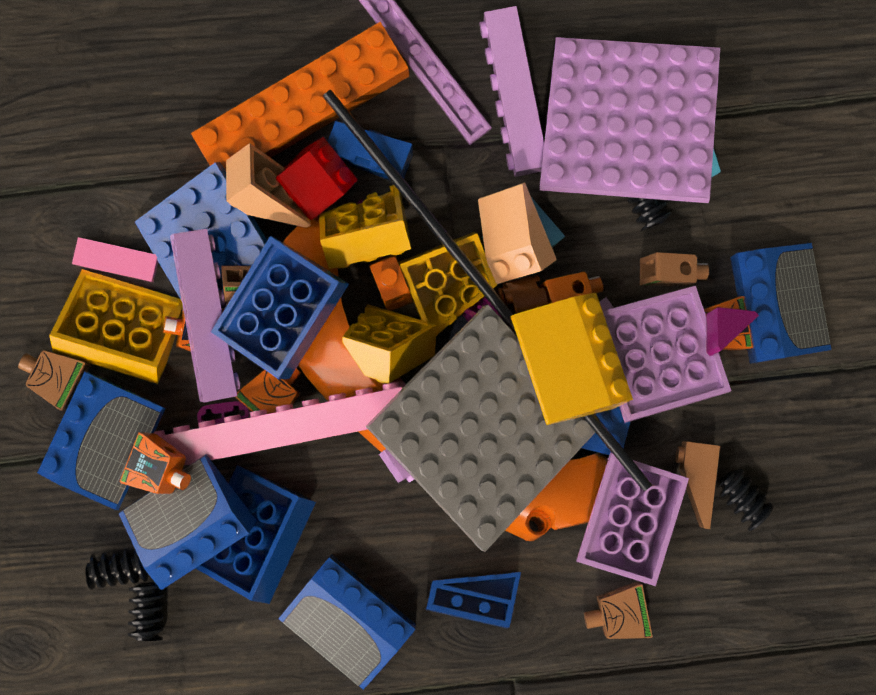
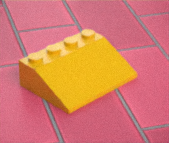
M82 269L49 335L52 351L158 384L176 336L163 332L165 316L181 319L182 301L173 296Z
M596 293L574 296L510 316L546 425L612 410L633 400Z

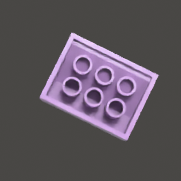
M610 453L576 561L656 586L689 478L634 461L652 483V486L643 492L617 458Z

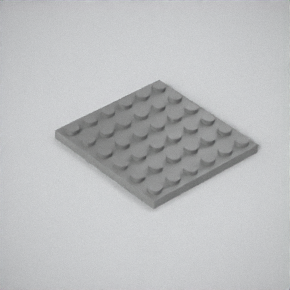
M484 305L365 426L473 543L484 552L487 551L595 433L583 417L546 425L518 338L489 305Z

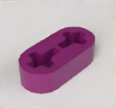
M237 401L203 406L199 410L197 420L198 423L205 422L204 415L208 414L209 409L214 414H222V418L214 419L216 425L225 423L224 417H227L226 413L235 411V406H239L240 410L245 411V415L241 416V419L250 418L249 412L251 411L243 403Z

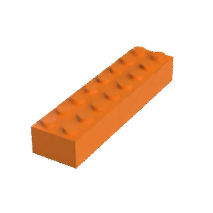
M379 22L195 130L191 135L209 165L221 162L225 171L226 160L249 143L272 158L339 118L323 98L327 91L332 90L350 112L409 77V68L382 23Z

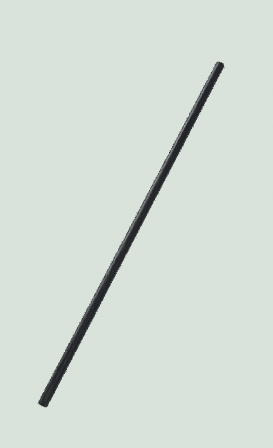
M332 90L327 91L323 95L326 102L516 334L510 317L514 315L513 312ZM595 414L583 416L643 492L648 490L652 483Z

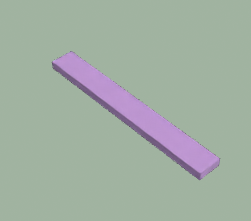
M359 0L376 24L382 23L402 58L469 145L491 130L492 127L394 0Z

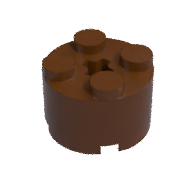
M537 274L503 282L502 287L497 288L498 295L513 314L548 304L544 287L538 289L536 284L537 281H541Z

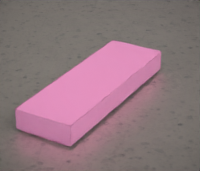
M78 237L72 264L154 282L158 261L156 254Z

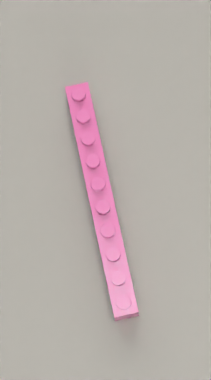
M399 382L382 385L383 391L373 393L372 388L356 390V396L346 398L345 393L328 396L329 402L319 403V399L303 401V407L293 409V405L288 404L276 407V413L267 414L266 409L249 412L250 418L241 419V415L224 417L225 423L216 425L215 420L198 423L199 428L190 430V426L186 425L173 428V434L165 435L164 430L154 433L185 455V466L194 463L204 455H207L210 460H216L368 430L365 426L403 387H400Z

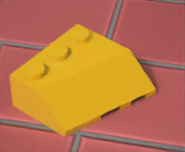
M395 185L389 186L390 192L380 196L376 192L367 195V199L358 205L349 202L319 214L320 242L329 269L336 267L346 268L353 263L361 261L370 262L381 256L399 255L411 249L401 193Z
M472 232L455 239L456 244L491 287H496L497 284L487 263L478 234ZM443 244L398 262L420 319L437 325L436 336L464 313V310L472 307L484 297Z
M367 304L365 313H361L358 316L357 324H352L342 337V342L365 376L374 378L379 383L388 384L435 356L437 325Z

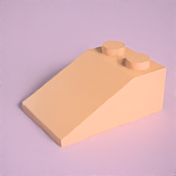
M250 143L226 160V201L231 206L238 208L247 215L306 228L311 225V221L275 179L284 169L283 166Z
M525 182L478 199L485 256L496 284L540 272L557 260Z

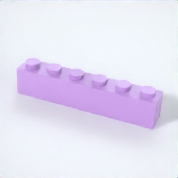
M517 6L484 12L483 22H479L482 38H487L489 48H485L487 64H492L494 74L490 75L492 90L498 91L499 100L495 101L498 117H503L505 127L500 129L503 144L508 143L510 151L509 154H506L508 170H513L515 177L541 172L544 140Z
M207 229L172 234L170 239L200 402L237 396L236 390L240 389L238 374L233 373L231 362H235L234 349L211 333V330L222 314L221 307H225L223 291L218 290L216 279H220L219 266L217 262L213 263L211 253L215 251L213 235H208Z

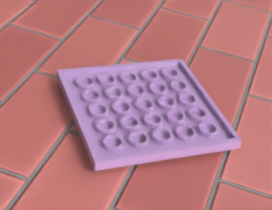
M556 37L540 190L709 203L720 48Z

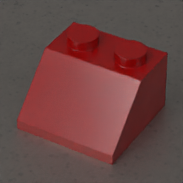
M324 137L305 147L275 177L310 221L341 198L358 180Z

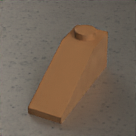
M682 441V446H678L676 450V463H679L681 476L689 478L686 490L699 526L710 529L720 446Z

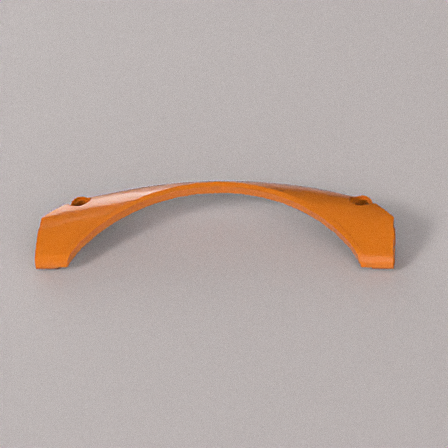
M318 216L311 220L309 227L297 226L285 238L284 244L338 276L337 267L332 269L328 267L320 242V222ZM341 298L298 365L328 402V396L345 393L346 398L356 396V390L372 388L373 393L383 391V384L377 382L374 378L364 375L342 342V337L349 329ZM369 430L358 431L379 451L382 452L386 449ZM598 452L580 459L569 460L505 531L526 541H534L544 535L550 527L558 530L588 523L608 458ZM529 521L537 524L538 532L530 528Z

